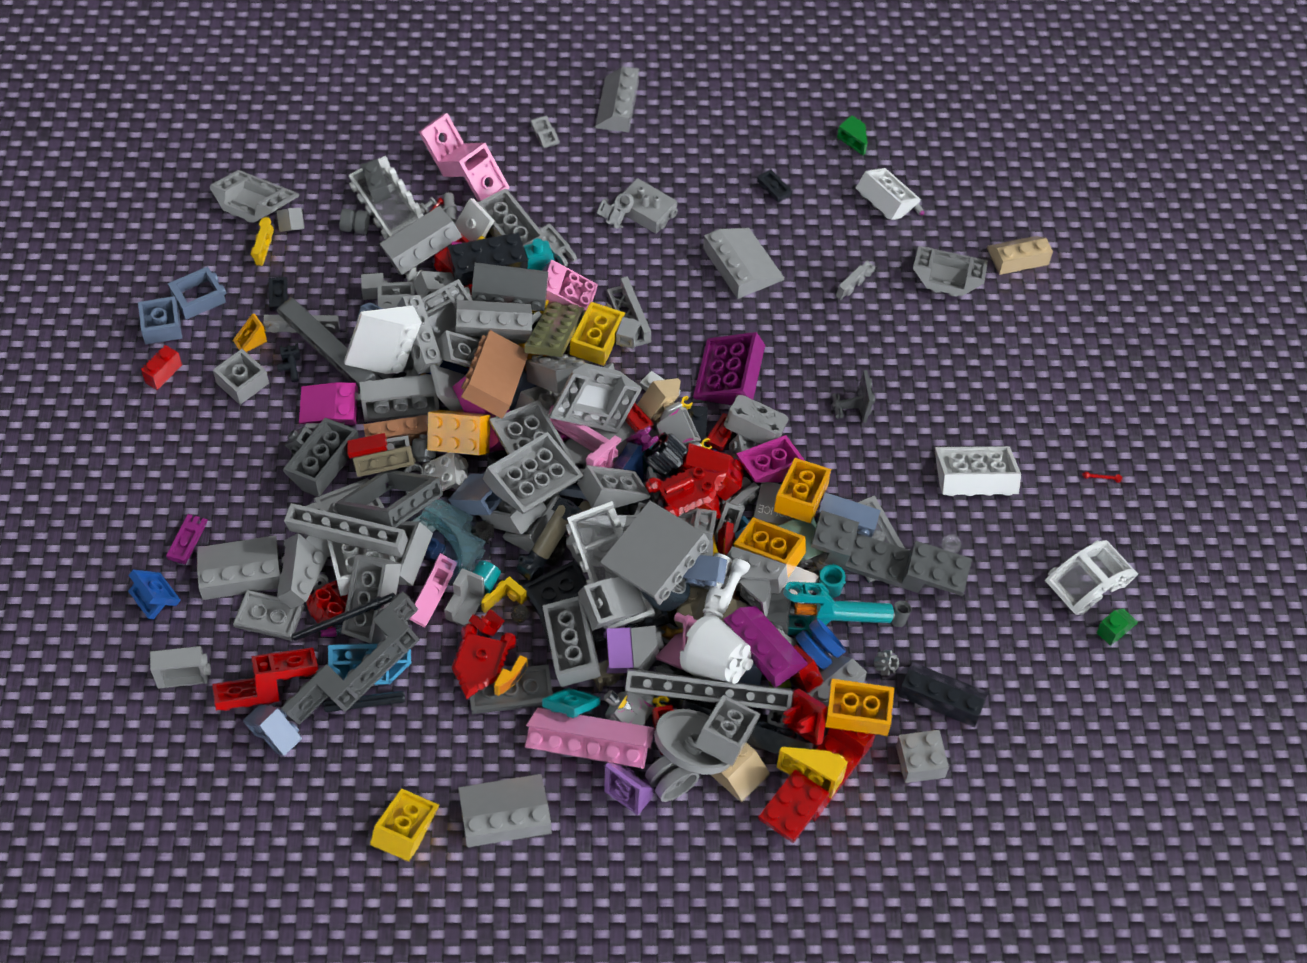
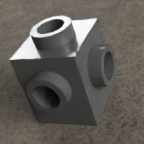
M306 426L298 430L294 429L287 436L289 440L285 446L295 455L313 432Z

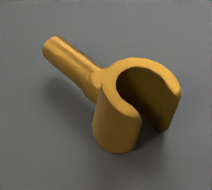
M667 625L661 627L665 631L661 636L667 640H671L676 634L683 633V628L672 629Z

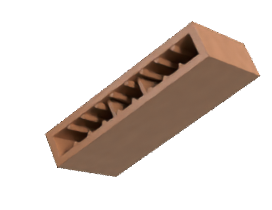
M489 330L487 335H482L478 342L479 346L474 353V358L465 376L466 379L461 386L463 389L461 397L502 419L511 406L529 353H525L523 347Z

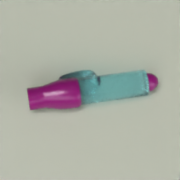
M341 625L321 630V637H336L346 634L341 633Z

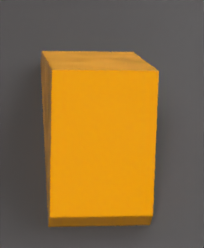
M253 313L233 339L239 350L243 349L245 352H248L267 342L264 326Z

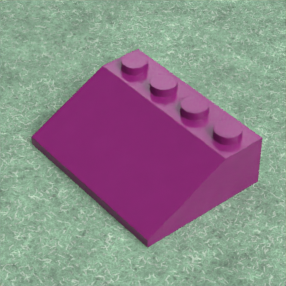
M757 332L707 338L693 395L694 399L726 405H733L738 395H744L753 400L765 344Z

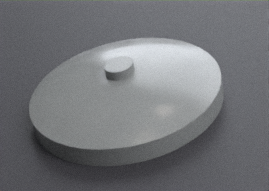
M677 709L665 713L659 719L654 731L656 745L662 754L675 765L693 773L707 775L721 773L731 766L695 747L702 728L710 717L709 715L695 710Z

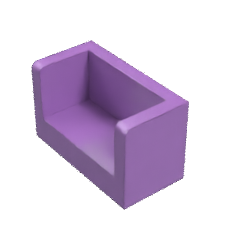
M607 628L604 632V638H607L609 664L606 671L607 673H627V669L634 668L631 628Z

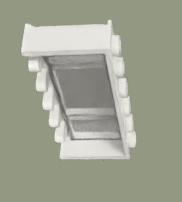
M385 155L378 159L392 198L375 203L362 168L349 174L351 180L349 185L353 192L357 191L360 203H365L366 211L369 212L370 216L373 215L376 227H381V233L386 240L424 215L419 204L414 202L411 192L406 190L402 179H398L395 169L390 167Z
M613 501L568 517L569 524H566L569 536L574 535L576 542L572 543L576 554L580 553L583 559L579 562L583 573L587 572L590 578L586 580L587 584L619 577L615 573L611 575L606 572L600 563L624 533ZM640 589L639 591L647 612L604 626V629L623 628L628 624L644 620L646 617L655 616L651 604L645 599Z

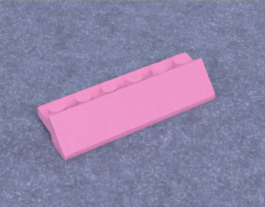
M537 708L526 725L529 726L525 747L644 769L648 748L651 749L654 727L584 715L571 718L560 712L556 713L551 712L549 709Z

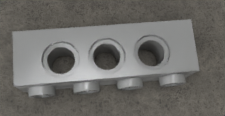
M421 296L402 297L396 307L413 305L422 322L411 349L418 374L430 373L431 365L440 366L443 361Z

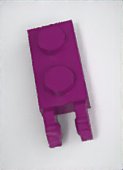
M648 426L631 434L625 440L627 443L634 442L642 445V451L651 447L659 438L657 435L651 438L649 432L652 429Z

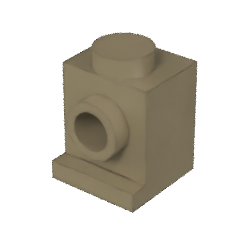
M608 660L598 663L601 677L593 678L600 692L603 691V686H611L620 680V676L624 675V673H607L606 669L609 664Z

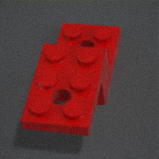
M314 648L251 656L254 678L212 684L216 710L227 711L236 707L248 708L257 704L269 705L278 702L277 679L287 680L296 676L308 677L317 672L318 664Z

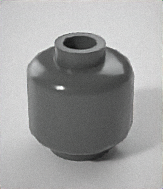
M419 434V438H414L412 441V454L416 461L430 462L436 456V451L427 450L428 435Z

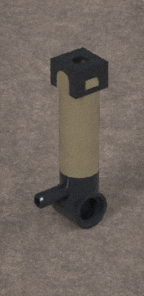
M557 499L552 508L554 511L553 515L528 556H520L518 559L519 563L516 570L529 582L543 576L544 565L567 530L566 524H569L567 518L583 511L568 499Z

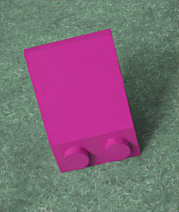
M335 382L302 386L299 424H318L324 418H328L338 423L344 422V425H356L358 387L356 383Z
M787 435L736 453V457L754 482H783L794 458L804 460Z

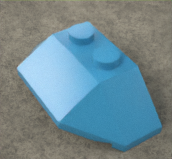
M378 643L328 645V665L344 680L350 670L358 667L362 659L377 648ZM411 649L374 685L391 684L411 664Z

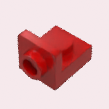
M491 609L485 616L479 617L473 614L468 620L481 632L493 637L504 623V619Z

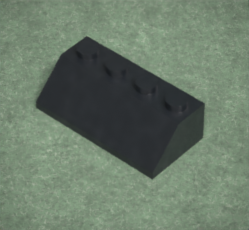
M913 662L906 674L898 697L975 727L989 692Z

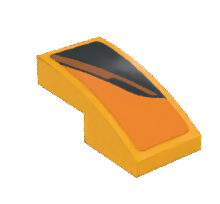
M520 655L511 671L503 668L494 684L495 695L503 694L522 677L528 668L526 657Z

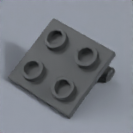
M867 370L863 371L857 390L858 397L840 401L839 393L832 394V408L835 410L837 419L843 418L842 409L860 408L862 422H867L868 416L871 415L872 404H875V394L871 392L872 379L869 378Z

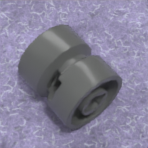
M343 208L340 216V230L352 232L354 229L355 233L367 234L370 222L369 212L358 210L355 213V210Z

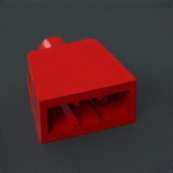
M794 645L793 647L805 659L808 665L791 676L790 679L794 686L808 693L820 687L823 683V678L815 661L798 645Z

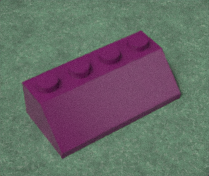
M757 606L739 608L724 618V623L750 646L751 659L754 665L775 688L808 665L805 659Z

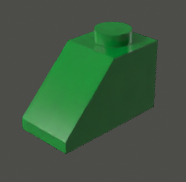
M851 115L839 126L837 138L860 154L865 155L867 148L865 124Z
M1124 608L1114 610L1101 621L1096 633L1112 646L1132 629L1138 621Z

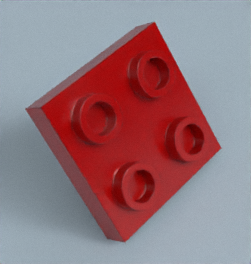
M800 689L794 690L791 708L783 713L786 718L782 722L788 724V728L813 744H822L828 706Z

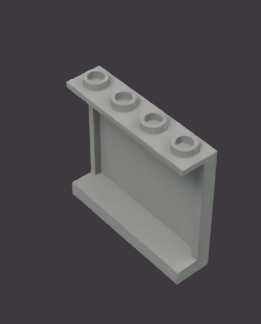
M649 501L600 563L606 572L611 575L615 573L653 597L657 604L661 605L669 597L676 584L681 582L688 569L693 567L696 559L707 549L710 542L704 532Z

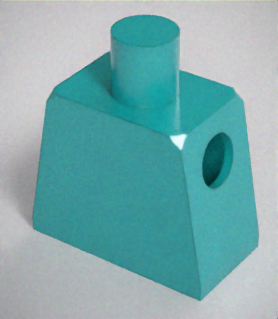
M537 238L533 240L532 244L523 246L528 260V269L542 271L551 259L555 261L547 240L543 241Z

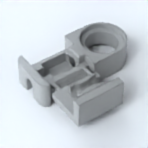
M629 193L619 194L612 205L608 203L607 198L603 199L597 214L609 219L606 222L614 225L615 228H623L620 224L625 213L630 212L634 199ZM623 196L628 198L627 206H623L621 203Z

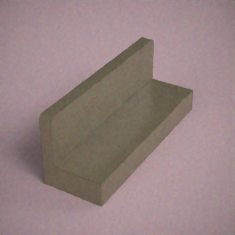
M411 445L353 458L357 477L411 466L416 462L415 458H413Z

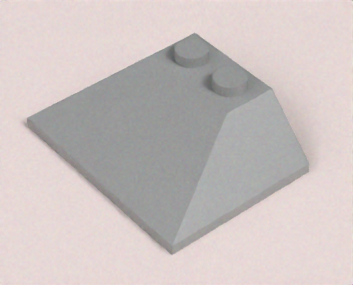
M240 170L210 185V189L221 208L232 216L244 218L247 222H256L299 197V193Z
M918 246L913 269L927 289L933 292H946L951 296H963L984 284L988 260Z
M459 279L422 298L436 341L445 330L455 333L456 300L473 301Z
M585 363L571 372L549 414V418L618 433L642 388L620 371Z

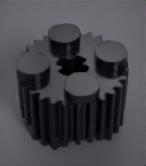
M664 432L658 436L659 440H657L653 447L645 450L643 455L646 463L652 466L662 477H665L672 468L678 469L683 463L682 457L688 451L686 446L673 434L669 433L667 435Z

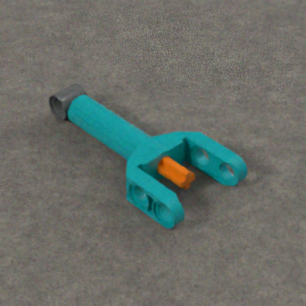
M788 582L783 591L784 596L792 602L813 603H795L794 613L798 615H790L788 635L797 636L802 630L812 634L809 624L816 618L820 619L825 625L830 621L891 623L896 627H903L912 611L910 604L905 601H897L894 607L891 603L834 601L829 594V590L822 583ZM793 589L798 594H792L788 590ZM808 590L816 592L817 595L809 594ZM794 623H800L804 628H798Z

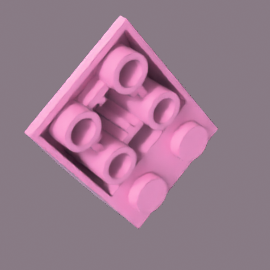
M551 259L542 269V271H548L546 300H549L548 304L553 302H559L561 305L576 304L579 307H584L585 313L590 302H593L598 284Z

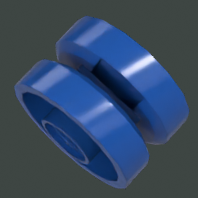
M816 618L809 624L812 634L802 630L795 637L803 650L820 668L825 670L833 663L829 653L833 657L839 658L846 652V649L833 632L820 619Z

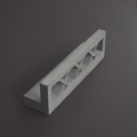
M628 276L621 278V286L607 289L613 309L620 311L621 305L629 308L627 314L625 313L624 317L641 321L639 334L641 339L637 340L635 347L651 343L650 327ZM622 292L623 297L620 300L615 298L613 294Z

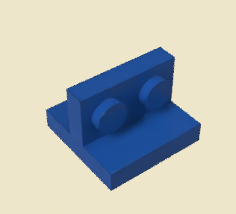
M132 570L128 575L134 582L128 592L148 619H155L165 605L177 606L181 601L159 572Z

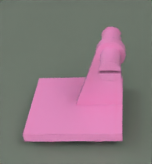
M676 613L674 619L683 623V633L676 634L659 652L656 659L683 670L680 664V651L684 650L689 638L686 634L697 620L693 619V616Z

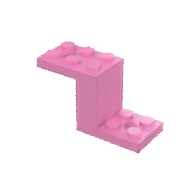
M448 113L442 114L419 131L443 177H465L478 202L505 188H510L485 143H464ZM440 133L444 135L443 142H440L438 139ZM486 178L490 180L488 187L484 184Z

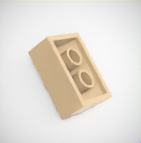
M1040 236L987 246L999 275L1049 265L1053 253L1047 238Z

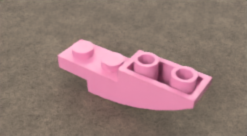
M441 553L439 554L414 603L419 610L409 620L424 628L426 627L454 573L453 571L457 565L456 561Z

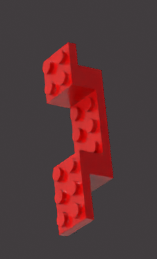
M829 728L827 736L816 750L839 754L848 761L844 778L833 797L872 747L876 734ZM795 769L760 813L758 820L791 843H794L811 820L815 822L832 800V798H829L830 792Z

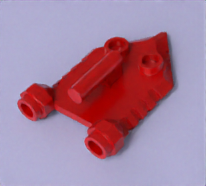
M690 467L683 470L684 472L682 473L679 472L676 475L670 476L671 478H665L664 481L651 477L645 482V487L649 493L660 491L668 505L664 509L679 517L682 513L688 512V510H693L695 507L698 508L702 504L713 501L728 471H713L702 467Z
M467 623L462 628L461 636L463 640L460 642L456 659H454L451 668L455 676H457L459 685L462 686L461 689L466 699L497 681L502 672L501 668H503L506 661L507 651L515 648L516 636L514 634L505 633L501 636L500 640H495L477 635V628L473 624Z

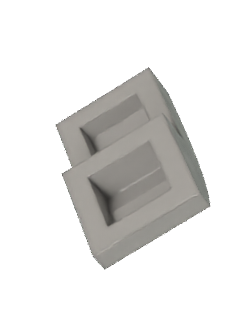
M547 116L531 120L530 124L543 149L560 143L554 127H551Z

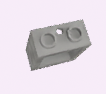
M201 646L150 652V670L158 689L208 683L207 676L211 675V668L207 660V654H203Z

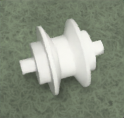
M416 267L410 269L409 272L405 273L407 275V282H413L423 270L417 272Z

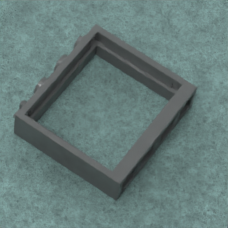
M388 470L381 472L335 504L339 515L396 528L441 497L443 493L439 477ZM389 489L410 492L387 508L367 505Z

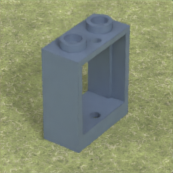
M208 266L168 283L170 294L172 297H176L178 308L185 320L226 303L224 296L227 294L222 284H218L219 280L216 273L211 272ZM207 281L211 283L215 290L214 292L188 303L181 293Z

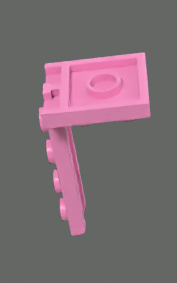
M550 418L555 429L594 452L587 456L586 466L613 468V459L618 456L619 452L616 446L621 442V438L615 435L609 440L588 426Z

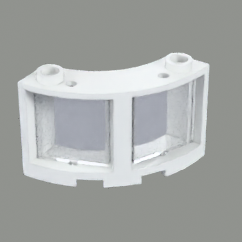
M1097 540L1092 545L1072 556L1061 566L1051 569L1045 581L1075 615H1083L1103 598L1101 594L1107 590L1113 592L1120 588H1125L1138 573L1107 540Z

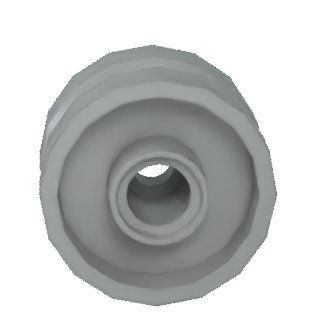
M665 756L654 762L645 774L650 785L656 787L655 792L662 802L672 801L691 789L700 777L698 773L687 771L675 765Z

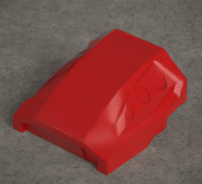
M335 580L325 584L322 588L316 590L315 593L309 595L306 604L310 615L319 623L344 613L348 595L340 596L338 583Z

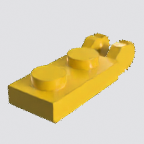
M264 217L260 220L259 234H256V243L251 249V257L254 258L255 264L259 266L264 264L274 231L269 217Z

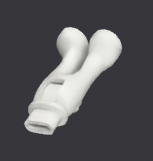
M715 553V557L727 559L725 578L730 568L731 572L724 589H721L723 584L717 583L716 587H710L706 596L703 613L706 617L722 619L731 602L739 579L748 572L750 564L741 559H734L732 562L726 555Z

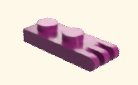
M192 514L186 516L166 555L168 560L186 565L207 524V519L202 518L200 522V517L195 516L194 519Z

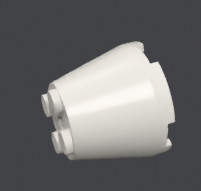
M704 616L697 620L686 634L689 638L684 650L680 651V664L684 671L695 676L727 681L736 684L745 671L750 670L753 665L750 646L722 620L716 617Z

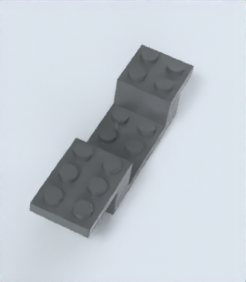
M823 510L821 511L811 548L827 552L826 564H834L842 569L919 593L922 586L926 584L960 596L964 594L972 558L919 541H915L912 548L908 550L858 534L859 522Z
M403 591L394 596L391 603L385 609H381L373 619L388 638L380 641L377 648L371 654L366 655L358 667L350 670L344 680L328 664L325 667H321L309 682L304 683L300 687L298 693L286 700L281 709L298 725L328 697L346 712L420 640L405 623L419 609Z

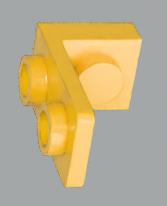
M509 576L505 581H500L494 591L487 593L483 597L481 602L482 611L486 613L506 594L512 601H517L522 605L527 601V591Z

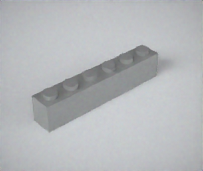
M293 503L290 504L284 520L289 531L401 558L408 541L403 529Z

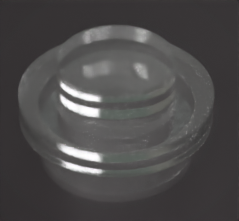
M948 535L942 540L941 545L944 550L957 553L961 548V541L955 535Z

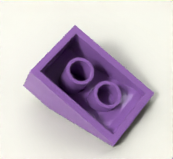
M607 763L605 765L604 792L639 815L652 799L654 788H652L647 780L638 778L631 769L624 768L618 764Z

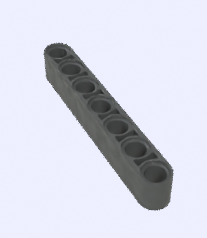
M289 298L277 308V312L283 320L351 383H356L359 391V382L377 380L371 370L345 365L344 359L348 349L294 298Z

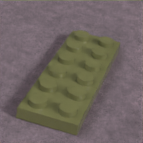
M559 302L549 303L525 344V353L562 357L584 315V307H579L576 304L561 305Z

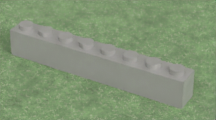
M627 669L625 691L717 703L725 695L744 706L781 711L791 708L793 690L788 688H775L740 682L733 684L716 679Z

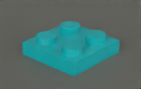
M566 688L542 699V707L550 709L551 712L566 714L567 717L571 718L578 717L580 714L600 706V697L571 688Z

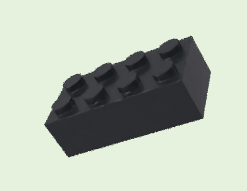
M519 232L448 246V260L454 280L459 279L463 286L473 284L475 263L528 269V260Z

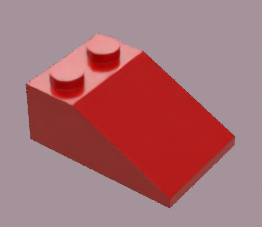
M691 443L687 444L686 448L688 451L684 457V468L702 467L713 471H728L723 483H721V487L716 492L724 501L741 489L744 466L739 460H735L731 455Z

